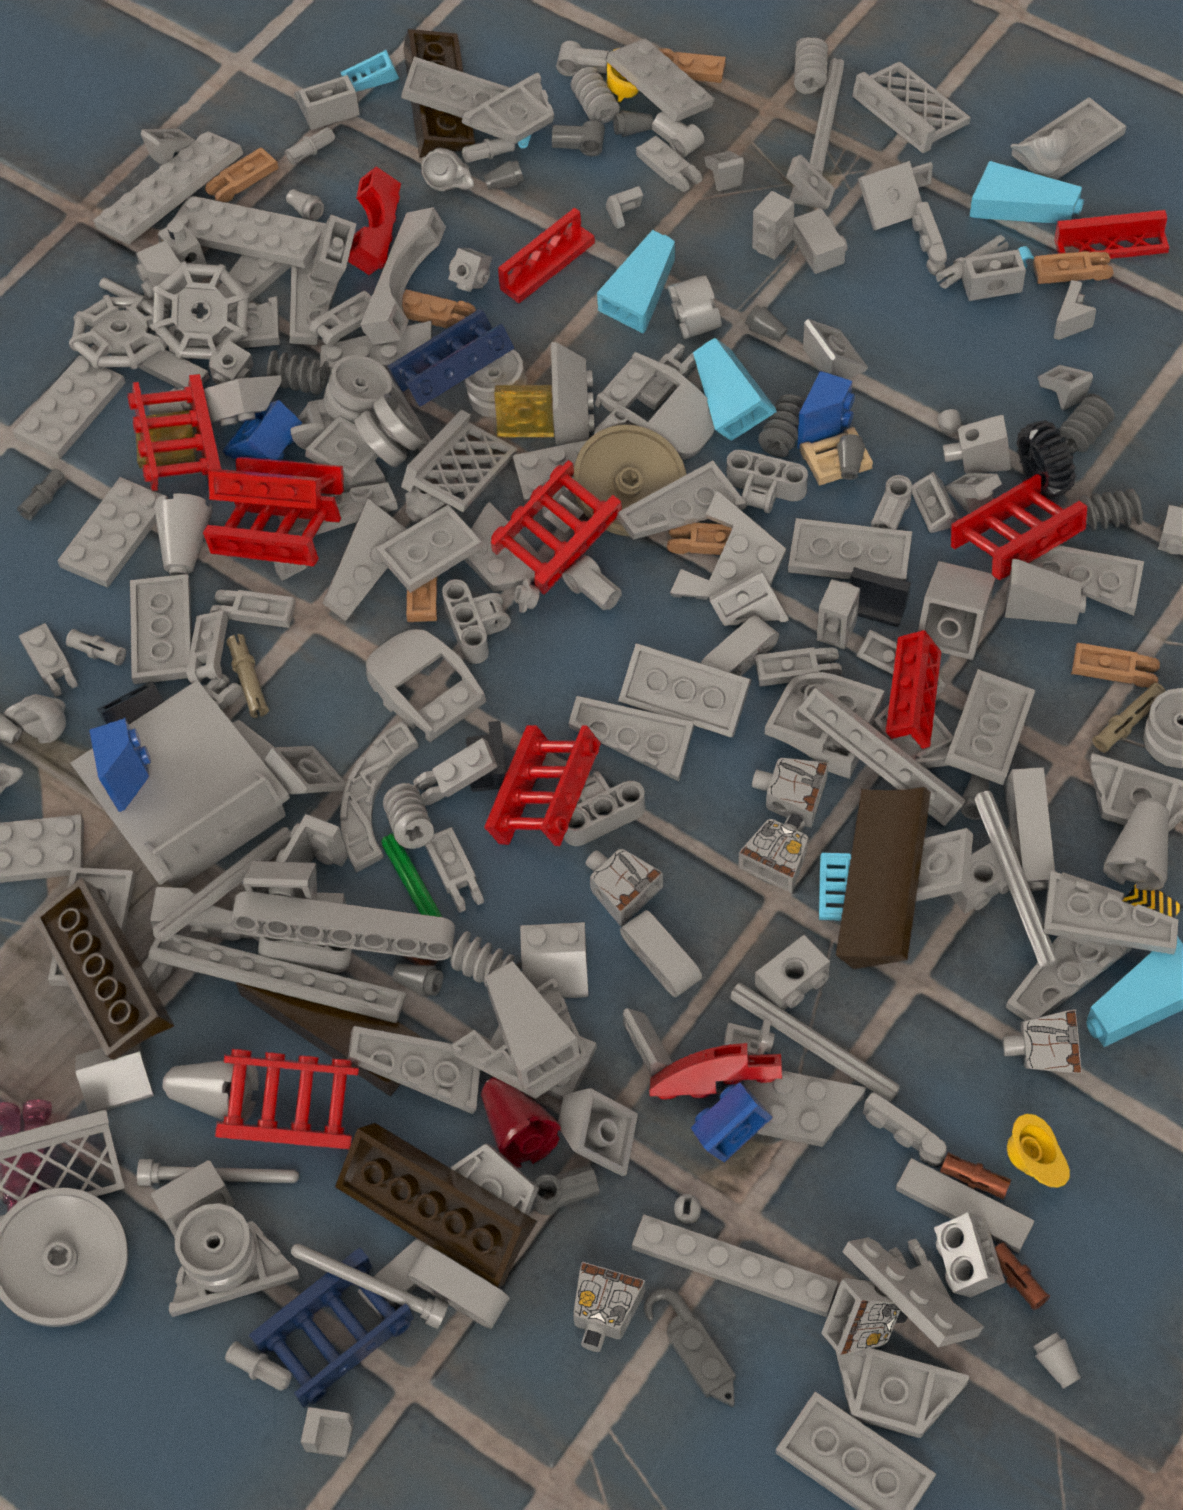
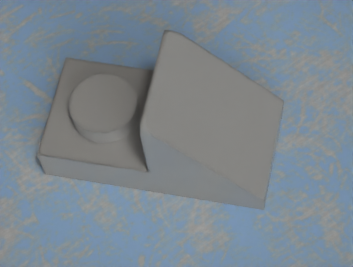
M178 128L142 129L141 131L142 139L151 158L161 165L170 161L173 158L174 152L179 153L180 150L188 147L195 141Z
M731 151L704 157L706 167L713 171L717 191L742 185L743 157Z
M801 154L794 157L786 176L794 185L789 200L795 204L822 208L824 210L829 208L835 188Z
M1071 280L1057 318L1054 339H1063L1087 330L1094 325L1096 308L1083 305L1085 295L1080 294L1082 282Z
M1059 365L1038 376L1040 387L1057 393L1060 407L1063 411L1086 398L1093 380L1091 372Z
M966 473L945 487L948 493L970 514L992 501V490L1002 483L998 474Z

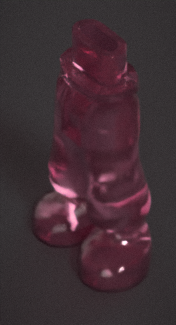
M34 1099L23 1103L24 1131L42 1127L52 1115L51 1102ZM0 1102V1126L2 1128L0 1138L20 1133L21 1110L19 1106L14 1103ZM44 1149L37 1150L42 1154L44 1153ZM31 1152L22 1154L16 1167L33 1176L42 1162V1158ZM17 1156L4 1160L12 1164ZM0 1163L2 1182L9 1168ZM12 1170L3 1188L20 1197L30 1179ZM40 1170L39 1174H38L37 1177H36V1178L39 1179V1180H40V1176H41V1170ZM33 1182L24 1198L39 1192L40 1185ZM3 1193V1203L7 1205L8 1212L16 1205L17 1200Z

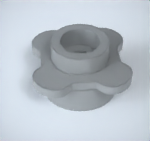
M529 578L523 580V584L516 588L514 600L519 604V611L522 613L527 608L533 609L539 599V588L530 585Z

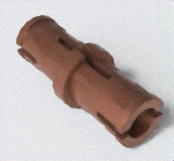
M949 1152L940 1170L941 1173L967 1183V1187L971 1189L976 1187L1001 1199H1004L1011 1179L983 1168L984 1165L979 1162L974 1164Z
M1005 1243L997 1245L995 1251L1001 1271L1007 1278L1006 1283L1010 1288L1015 1287L1031 1308L1037 1310L1048 1301L1050 1295L1030 1274L1031 1269L1027 1264L1022 1265Z

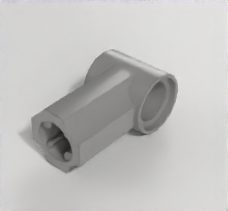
M566 41L560 47L556 68L559 73L565 76H573L576 72L586 67H594L598 73H607L606 60L609 51L583 49L577 42Z
M663 111L656 115L652 123V130L668 141L671 148L682 158L704 144V135L696 125L690 124L686 126L681 121L674 122Z
M895 475L888 479L885 493L871 522V527L897 530L905 510L909 508L911 503L912 484L907 477Z
M583 556L562 574L564 582L574 593L579 594L582 592L602 610L612 609L622 596L621 589L601 573L597 563L589 556Z

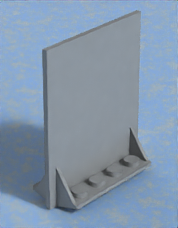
M198 680L129 724L131 729L136 728L138 731L141 747H147L151 763L147 764L149 778L124 811L118 812L98 778L93 748L71 762L72 767L157 883L161 885L168 880L173 888L181 887L284 818L286 814L282 803L290 798L285 788Z

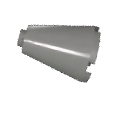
M176 493L173 495V499L165 500V495L155 500L154 510L163 567L165 571L169 572L170 576L190 574L194 570L204 540L203 531L209 525L213 508L211 503L209 506L205 505L206 500L202 497Z
M1148 798L1137 804L1104 861L1103 872L1115 882L1124 885L1125 880L1135 882L1136 888L1140 890L1153 891L1164 887L1168 879L1169 810L1164 806L1163 802Z
M222 1060L174 1066L163 1078V1089L169 1099L224 1121V1116H228L233 1064L224 1063ZM247 1065L241 1113L244 1123L250 1118L255 1108L256 1101H251L253 1090L258 1091L259 1088L258 1071L256 1066Z

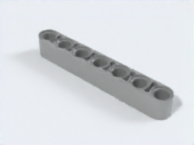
M251 891L240 892L236 895L230 922L231 928L234 931L244 935L430 960H445L451 957L455 933L454 923L443 917Z

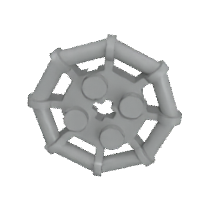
M184 261L158 286H154L152 290L154 292L153 323L150 327L176 354V358L180 360L182 358L210 360L216 351L222 349L227 340L236 344L243 337H247L249 333L247 332L248 299L251 297L249 292H245L225 269V265L191 264ZM191 275L213 276L210 283L193 282ZM184 277L186 278L187 285L184 286L183 290L175 295L168 292ZM219 280L234 295L233 297L226 299L216 288ZM165 298L172 300V314L167 319H164ZM237 303L236 325L228 322L229 305ZM198 304H203L204 309L208 310L207 315H203V319H198L197 315L192 312L193 309L198 308ZM175 324L184 334L181 343L168 330L167 326ZM225 327L233 331L215 346L213 338L220 334ZM191 339L207 340L209 348L187 346Z
M104 295L102 300L82 312L78 311L73 317L75 324L69 345L73 351H78L89 360L96 369H101L102 367H131L132 370L137 369V365L158 352H164L167 348V344L157 333L155 335L148 333L149 328H151L150 325L153 323V305L143 295L138 297H110L109 295ZM144 311L148 316H144L141 312ZM164 313V319L169 318V315ZM85 327H92L90 332L84 333ZM115 329H119V330H123V331H121V332H116ZM94 343L99 349L95 352L88 344ZM143 344L148 345L140 351H138L137 353L133 354V351L138 347L142 346Z

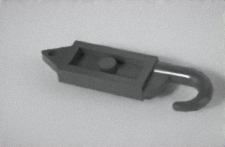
M668 1288L653 1291L647 1297L644 1304V1313L649 1321L653 1320L652 1307L657 1301L666 1300L671 1304L677 1316L668 1325V1341L705 1397L711 1396L734 1407L733 1381L736 1380V1375L699 1319L694 1316L682 1296L676 1291ZM730 1395L731 1398L726 1399L725 1396Z

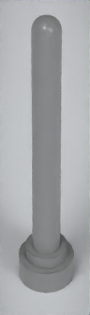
M139 1159L137 1184L138 1186H153L154 1183H160V1180H175L195 1167L161 1166V1163H155L154 1159ZM215 1168L222 1181L296 1183L299 1180V1173L296 1170Z
M295 1244L291 1248V1254L304 1262L402 1306L406 1303L411 1310L420 1313V1318L425 1319V1324L438 1329L445 1316L449 1303L439 1298H435V1300L428 1298L426 1301L304 1245Z

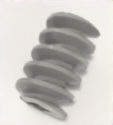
M805 37L796 42L794 86L800 93L805 95L816 92L827 82L828 45L822 39Z
M586 67L575 73L571 81V89L588 118L602 124L613 120L614 114L620 111V105L597 69Z
M401 783L389 789L384 796L383 806L395 840L399 845L411 849L420 848L428 844L433 838L434 829L419 790L409 783Z
M466 931L453 948L450 958L452 968L456 971L462 970L463 975L467 977L473 976L476 982H484L487 987L485 977L490 975L495 969L514 961V955L509 954L502 960V949L499 948L494 954H491V943L488 942L481 949L482 938L477 936L470 943L471 932ZM519 962V963L516 964V966H517L520 970H521V966H522V963H521V962Z

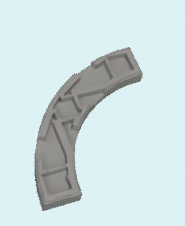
M404 721L388 729L373 742V746L363 757L358 759L344 788L340 809L341 832L348 858L356 873L383 859V854L376 842L372 828L373 805L379 787L391 769L401 759L419 748L417 740Z

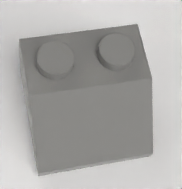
M166 240L136 253L139 262L136 265V270L141 280L144 281L141 284L142 290L147 299L152 298L153 301L154 292L152 290L154 286H158L181 266L180 261ZM184 277L168 292L175 295L183 290L184 286L187 285L186 278ZM165 298L166 309L172 310V300ZM193 309V314L197 313L198 309Z
M281 375L239 378L205 388L204 394L210 421L220 422L221 426L238 424L237 419L239 421L255 419V413L266 411L282 381Z
M585 922L520 926L522 973L537 989L554 978L557 981L562 998L588 997Z

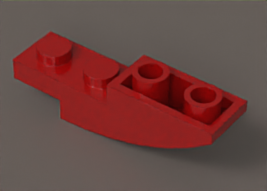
M747 1043L709 1048L679 1059L650 1078L649 1094L660 1099H673L677 1095L705 1098L710 1094H716L717 1081H723L725 1084H738L742 1080L770 1083L775 1081V1079H782L781 1054L748 1055Z

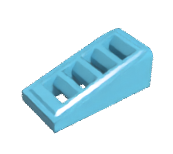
M386 50L340 72L342 77L348 75L356 92L400 79ZM352 77H357V81L353 82Z
M849 853L820 854L819 920L841 921L843 908L826 907V903L844 904L845 895L826 894V891L846 892L851 854ZM826 878L845 879V882L826 881Z

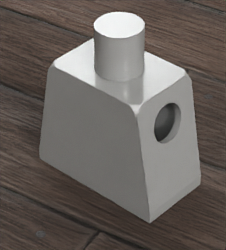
M1003 415L960 426L958 428L960 442L943 445L945 462L962 459L965 473L1011 470L1008 437Z

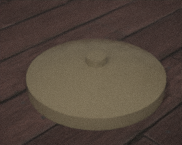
M616 425L597 432L585 442L575 460L572 478L600 501H607L614 495L621 501L623 510L687 474L683 461L676 449L660 434L641 426ZM575 495L580 508L590 519L594 515V510ZM618 519L606 529V531L614 534L630 536Z

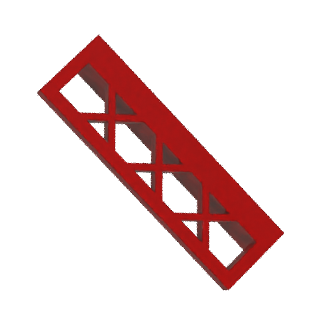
M574 207L498 267L499 284L502 292L517 303H521L595 244V236L581 227V214L578 209Z
M1165 210L1057 221L1054 238L1058 254L1066 253L1064 247L1074 246L1079 249V252H1106L1109 254L1110 259L1168 253L1169 244L1165 234L1167 214ZM1158 237L1160 244L1150 245L1145 240ZM1120 241H1128L1134 245L1124 248L1118 245ZM1100 243L1107 248L1097 251L1091 246Z
M925 630L898 637L885 731L891 739L911 735L922 749L928 748L931 745L941 650Z

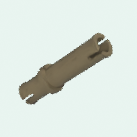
M237 634L239 640L237 642L235 635H232L226 642L233 658L231 662L233 671L238 674L250 710V716L258 718L256 710H259L260 717L268 713L269 709L254 669L255 659L249 654L245 636Z
M1158 683L1151 684L1120 715H1114L1109 720V725L1092 738L1094 746L1099 751L1106 753L1118 740L1126 738L1131 733V728L1149 713L1150 707L1157 696L1166 692L1164 687Z

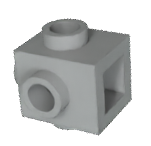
M458 248L455 257L449 265L450 275L448 279L456 282L457 288L472 292V289L483 288L490 276L489 267L492 257L471 248Z
M227 340L220 351H216L209 361L212 379L216 384H222L239 378H249L251 374L250 369L254 365L251 354Z
M418 487L412 492L405 494L406 513L413 522L418 523L446 505H449Z

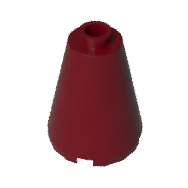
M495 1077L490 1078L485 1083L481 1096L498 1152L516 1168H522L521 1163L528 1160L532 1164L537 1163L550 1154L560 1140L557 1133L558 1130L561 1131V1126L557 1120L528 1094Z

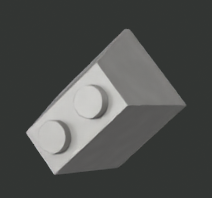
M938 561L924 598L918 632L925 630L941 650V653L974 660L996 578L991 573Z

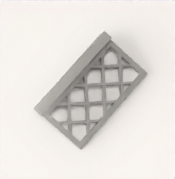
M900 61L870 76L865 72L856 76L852 97L922 153L931 150L932 142L970 124V116ZM898 72L905 78L892 77L891 75ZM879 83L887 84V87H883ZM891 85L904 86L905 90L891 88ZM909 87L918 88L922 92L909 91ZM897 97L905 98V102L900 101ZM909 99L921 100L923 104L911 103ZM927 101L938 103L940 106L927 105ZM914 111L923 112V116L918 115ZM927 113L941 115V118L927 117ZM945 116H952L958 120L945 119ZM933 126H939L941 128L936 130Z
M460 410L407 465L401 487L409 492L418 487L464 512L513 458V455H516L517 448L469 423L471 414ZM470 434L480 439V441H469L467 436ZM491 449H498L505 454L493 455ZM454 450H465L467 455L456 456ZM473 450H484L486 455H474ZM478 463H490L492 469H480ZM440 464H452L454 470H442ZM459 464H471L473 469H461ZM476 477L479 483H467L465 478ZM438 478L440 484H432L426 479ZM446 478H458L459 483L448 484ZM451 492H463L465 498L462 500L452 495Z
M106 1110L1 1137L0 1163L7 1166L9 1170L0 1183V1191L17 1200L18 1203L24 1199L33 1182L45 1189H52L53 1187L36 1178L46 1161L63 1170L54 1188L59 1187L68 1173L84 1182L80 1190L84 1191L87 1185L95 1188L96 1190L87 1192L95 1197L125 1189L108 1125L109 1120ZM103 1133L106 1147L100 1157L82 1148L89 1136ZM83 1138L79 1146L70 1142ZM65 1143L76 1150L66 1167L49 1157L54 1147L58 1144ZM50 1147L46 1155L37 1151L40 1149ZM31 1152L43 1159L33 1176L16 1167L22 1154ZM79 1152L96 1161L87 1179L70 1169ZM106 1153H108L110 1164L103 1160ZM17 1156L12 1164L4 1160ZM100 1164L112 1170L115 1180L114 1185L102 1188L90 1181ZM12 1170L30 1179L20 1197L3 1188Z

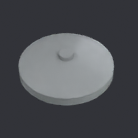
M73 1188L42 1190L22 1199L14 1205L0 1221V1299L22 1319L46 1327H64L78 1324L104 1309L120 1289L128 1266L127 1238L115 1213L107 1204L94 1195Z

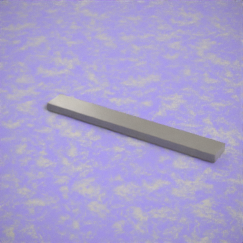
M174 934L165 942H160L156 938L149 950V960L394 1023H397L406 999L405 992Z

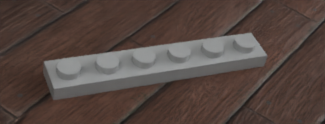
M818 684L798 709V711L898 790L919 787L928 789L931 792L928 813L945 826L965 803L966 800L821 685Z
M644 1214L632 1243V1250L824 1317L828 1316L838 1286V1281Z

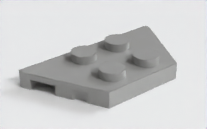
M537 72L463 114L462 123L516 144L552 123L554 112L552 106L548 103L546 90L542 89L540 83L541 76Z
M489 502L471 528L473 533L482 541V549L464 560L493 592L518 587L523 584L525 578H529L530 582L534 581L535 572L508 549L504 548L498 555L492 552L491 536L500 526L504 527L508 521ZM519 533L513 538L542 563L546 562Z
M1092 753L1089 764L1102 819L1125 826L1137 804L1152 798L1163 802L1164 806L1169 810V831L1183 820L1182 780Z
M782 1071V1079H775V1081L770 1083L743 1080L744 1086L749 1089L773 1117L757 1134L820 1147L827 1143L833 1135V1131L838 1126H841L858 1101L864 1098L866 1087L787 1071Z
M253 1221L247 1222V1225L257 1244V1261L247 1279L231 1290L212 1292L201 1289L193 1283L183 1266H181L176 1278L177 1287L173 1302H170L169 1312L172 1317L298 1280L300 1279L299 1272L281 1254L272 1241L265 1237L260 1228Z
M872 1348L845 1355H839L836 1351L850 1416L864 1423L921 1438L966 1387L969 1380V1375Z

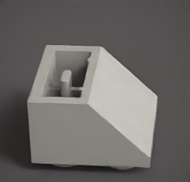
M348 75L294 92V96L311 130L360 115L356 91Z

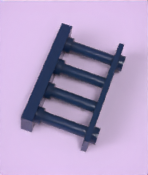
M479 309L394 361L387 368L400 390L404 392L409 389L417 405L421 407L514 349V346L504 326L500 323L492 328L484 311Z
M360 1247L341 1261V1263L368 1275L369 1270L372 1269L368 1256ZM327 1272L251 1332L249 1336L261 1353L274 1351L302 1386L294 1394L304 1408L309 1403L315 1404L326 1395L328 1387L392 1336L398 1337L409 1328L410 1321L414 1319L408 1305L405 1303L398 1310H395L386 1298L358 1286L385 1319L368 1333L340 1298L341 1293L345 1289L356 1284ZM324 1306L326 1308L330 1307L357 1341L341 1355L313 1321L314 1314ZM296 1328L302 1329L329 1363L327 1367L314 1377L310 1375L285 1343L286 1336Z

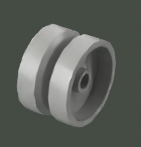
M511 350L464 379L469 402L473 409L482 416L491 418L506 417L517 412L525 405L529 396V386L525 376L523 360L515 350Z
M359 355L345 356L338 360L331 370L329 383L324 392L323 404L327 413L334 420L340 415L355 424V419L364 411L375 413L373 405L382 395L390 394L392 379L388 371L379 362L369 357Z
M384 394L373 405L375 413L364 411L355 419V425L361 436L375 453L386 463L397 468L407 459L406 448L416 451L426 442V437L407 410L393 397Z
M1183 688L1170 689L1157 696L1150 707L1143 734V741L1150 755L1165 766L1183 768Z
M220 1203L202 1205L191 1211L179 1224L175 1235V1252L189 1279L199 1288L212 1292L228 1291L242 1284L252 1273L257 1261V1244L243 1215L233 1207Z

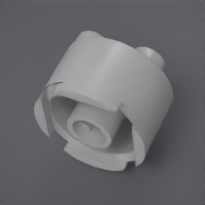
M706 275L697 276L668 286L672 302H675L671 304L672 312L675 319H679L681 322L679 327L684 340L722 326L718 307L716 308L714 303L715 296Z

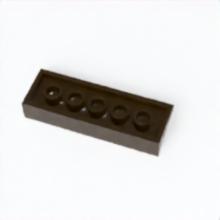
M408 29L403 47L407 76L414 57L464 73L458 34ZM411 101L419 158L426 157L429 152L436 148L462 151L463 147L475 144L473 128L463 124L461 117Z
M925 787L905 790L861 789L836 956L852 969L908 960L931 792Z
M80 878L33 916L35 923L108 1058L115 1060L142 1041L175 1026L98 888Z
M235 982L242 997L335 1059L348 1060L351 1031L354 1026L422 1038L398 1021L394 1023ZM355 1064L351 1065L359 1068L358 1075L390 1097L401 1085Z
M377 1123L357 1129L335 1188L497 1288L505 1284L520 1250L538 1222Z

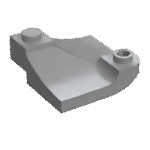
M812 672L793 678L785 688L765 725V735L797 748L815 761L829 763L828 772L850 779L859 758L798 711V709L819 684L872 725L884 699V690L824 672Z

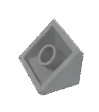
M810 319L805 321L803 349L819 371L849 379L868 369V366L841 330Z
M253 861L244 876L243 885L246 891L317 900L316 863Z
M141 1043L132 1047L115 1060L108 1058L102 1048L76 1055L75 1072L89 1114L110 1110L154 1096Z

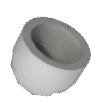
M945 410L937 416L939 427L946 434L956 433L961 426V417L957 410Z
M690 1194L680 1196L674 1204L675 1217L684 1224H691L697 1221L701 1215L699 1200ZM686 1201L691 1202L690 1215L683 1214Z

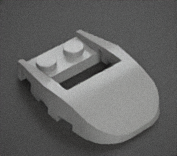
M634 352L628 363L608 386L597 395L595 401L596 407L599 408L603 405L609 412H612L614 409L623 410L628 417L625 425L645 427L660 434L672 444L682 460L689 459L698 454L711 439L715 431L707 403L708 398L674 368L637 352ZM655 376L659 378L664 377L675 383L677 389L649 422L628 409Z
M415 629L400 633L378 647L367 659L366 676L373 690L378 692L383 699V705L390 712L394 711L402 717L404 723L412 729L417 726L426 734V740L432 742L487 702L483 690L461 657L427 631ZM442 656L462 676V680L417 712L396 688Z

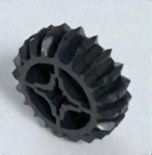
M1047 420L1026 425L1018 433L1016 445L1019 448L1017 450L1020 457L1019 463L1022 464L1023 472H1025L1027 479L1036 474L1040 475L1041 494L1046 498H1054L1066 494L1075 484L1076 474L1074 470L1076 466L1073 464V456L1070 453V447L1065 442V437H1062L1060 430Z

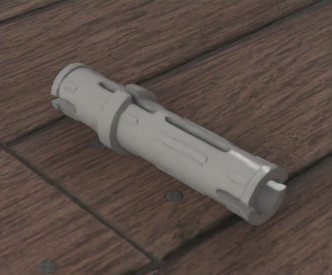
M1002 235L996 236L993 240L966 257L956 259L952 266L937 273V282L947 277L948 279L939 285L944 289L948 288L962 278L965 258L1005 252L1009 247L1008 242L998 246L1005 238Z

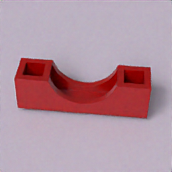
M377 166L360 178L356 199L366 211L369 227L364 226L354 234L348 257L349 263L367 275L382 269L386 264L389 245L393 238L391 235L392 228L396 221V207L400 200L401 183Z

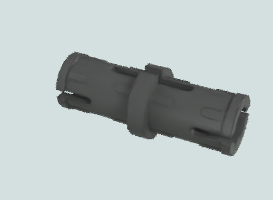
M53 469L39 485L36 484L31 489L32 493L17 507V511L21 512L20 515L23 518L32 520L45 504L49 505L53 500V495L67 482V478L64 477L60 470Z

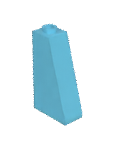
M989 161L972 197L970 217L1057 224V221L1073 220L1075 214L1080 215L1084 204V199L1080 198L1082 187Z
M652 230L597 292L598 311L644 333L675 261V241L667 235H662Z
M713 338L693 352L704 393L708 398L707 403L714 428L717 432L732 441L777 412L774 405L734 352L721 341Z
M1177 936L1174 955L1152 951L1091 1006L1086 1022L1087 1028L1093 1038L1099 1039L1103 1047L1183 1010V943Z

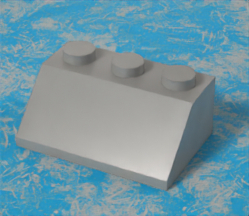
M551 342L553 417L556 445L588 440L589 432L595 430L594 414L588 415V409H594L593 392H588L587 388L593 387L592 370H587L585 358L557 342Z

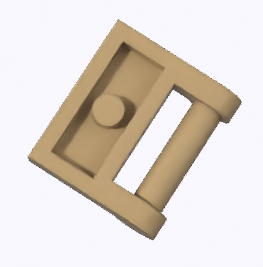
M854 427L845 429L844 433L814 443L808 441L799 445L801 455L807 461L819 486L842 479L837 448L817 455L816 453L837 447L840 438L844 435H858ZM866 448L859 473L872 469L873 461Z

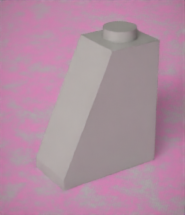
M1013 559L1006 592L1005 617L1077 624L1079 613H1085L1086 595H1081L1082 583L1027 562Z

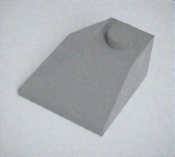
M314 746L271 748L263 761L289 795L343 791L346 782Z
M591 1088L564 1094L558 1123L561 1126L562 1134L572 1150L620 1176L627 1175L638 1113Z

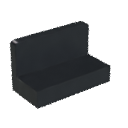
M854 567L850 576V584L860 588L857 616L898 627L909 601L911 583Z
M148 682L98 708L97 711L106 724L125 718L129 725L164 701L156 685Z
M501 721L488 722L489 735L466 738L467 747L481 738L488 741L497 763V768L470 784L472 792L497 790L502 786L506 776Z

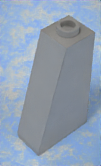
M1044 767L1012 769L1003 784L1012 844L1030 890H1047L1050 871H1055Z
M513 961L495 969L490 975L485 977L491 1004L520 1086L524 1091L580 1058L577 1037Z

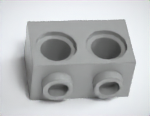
M967 1212L934 1227L937 1237L936 1248L943 1257L947 1271L945 1279L953 1293L973 1297L1005 1283L985 1217ZM964 1235L963 1243L960 1246V1238ZM973 1267V1275L969 1278L970 1269Z

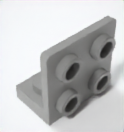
M305 814L301 823H297L291 832V840L286 849H282L279 852L276 862L311 863L314 857H316L324 864L331 865L334 863L342 867L348 855L338 826Z

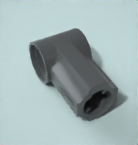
M594 120L585 122L583 126L553 125L552 148L580 149L587 156H597L602 152L605 127L602 123Z
M591 1165L556 1176L545 1174L537 1177L533 1183L539 1189L532 1206L539 1214L552 1215L562 1206L599 1195L600 1190L597 1178ZM548 1190L553 1192L555 1196L551 1199H543L538 1194Z

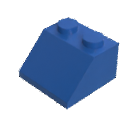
M823 371L819 372L799 412L798 449H800L799 445L808 441L814 443L841 434L844 427L849 428L854 414L850 409L855 399V394L852 393L851 380Z
M276 400L269 404L266 411L255 413V419L243 421L222 452L234 459L247 457L282 460L284 457L283 450L294 442L290 429L301 425L303 422L280 400Z
M125 718L89 730L98 778L118 812L124 811L149 778L147 764L151 763L147 747H141L138 731L136 728L131 729Z
M740 1082L736 1086L731 1085L726 1088L719 1097L721 1100L712 1108L708 1107L701 1111L695 1118L696 1123L691 1127L706 1151L722 1162L727 1161L773 1118L749 1089Z

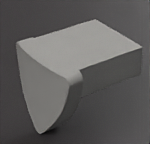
M639 186L609 196L606 202V209L617 229L625 226L622 213L640 207L643 193Z
M307 404L298 416V419L303 423L290 429L294 442L304 450L326 429L318 406Z

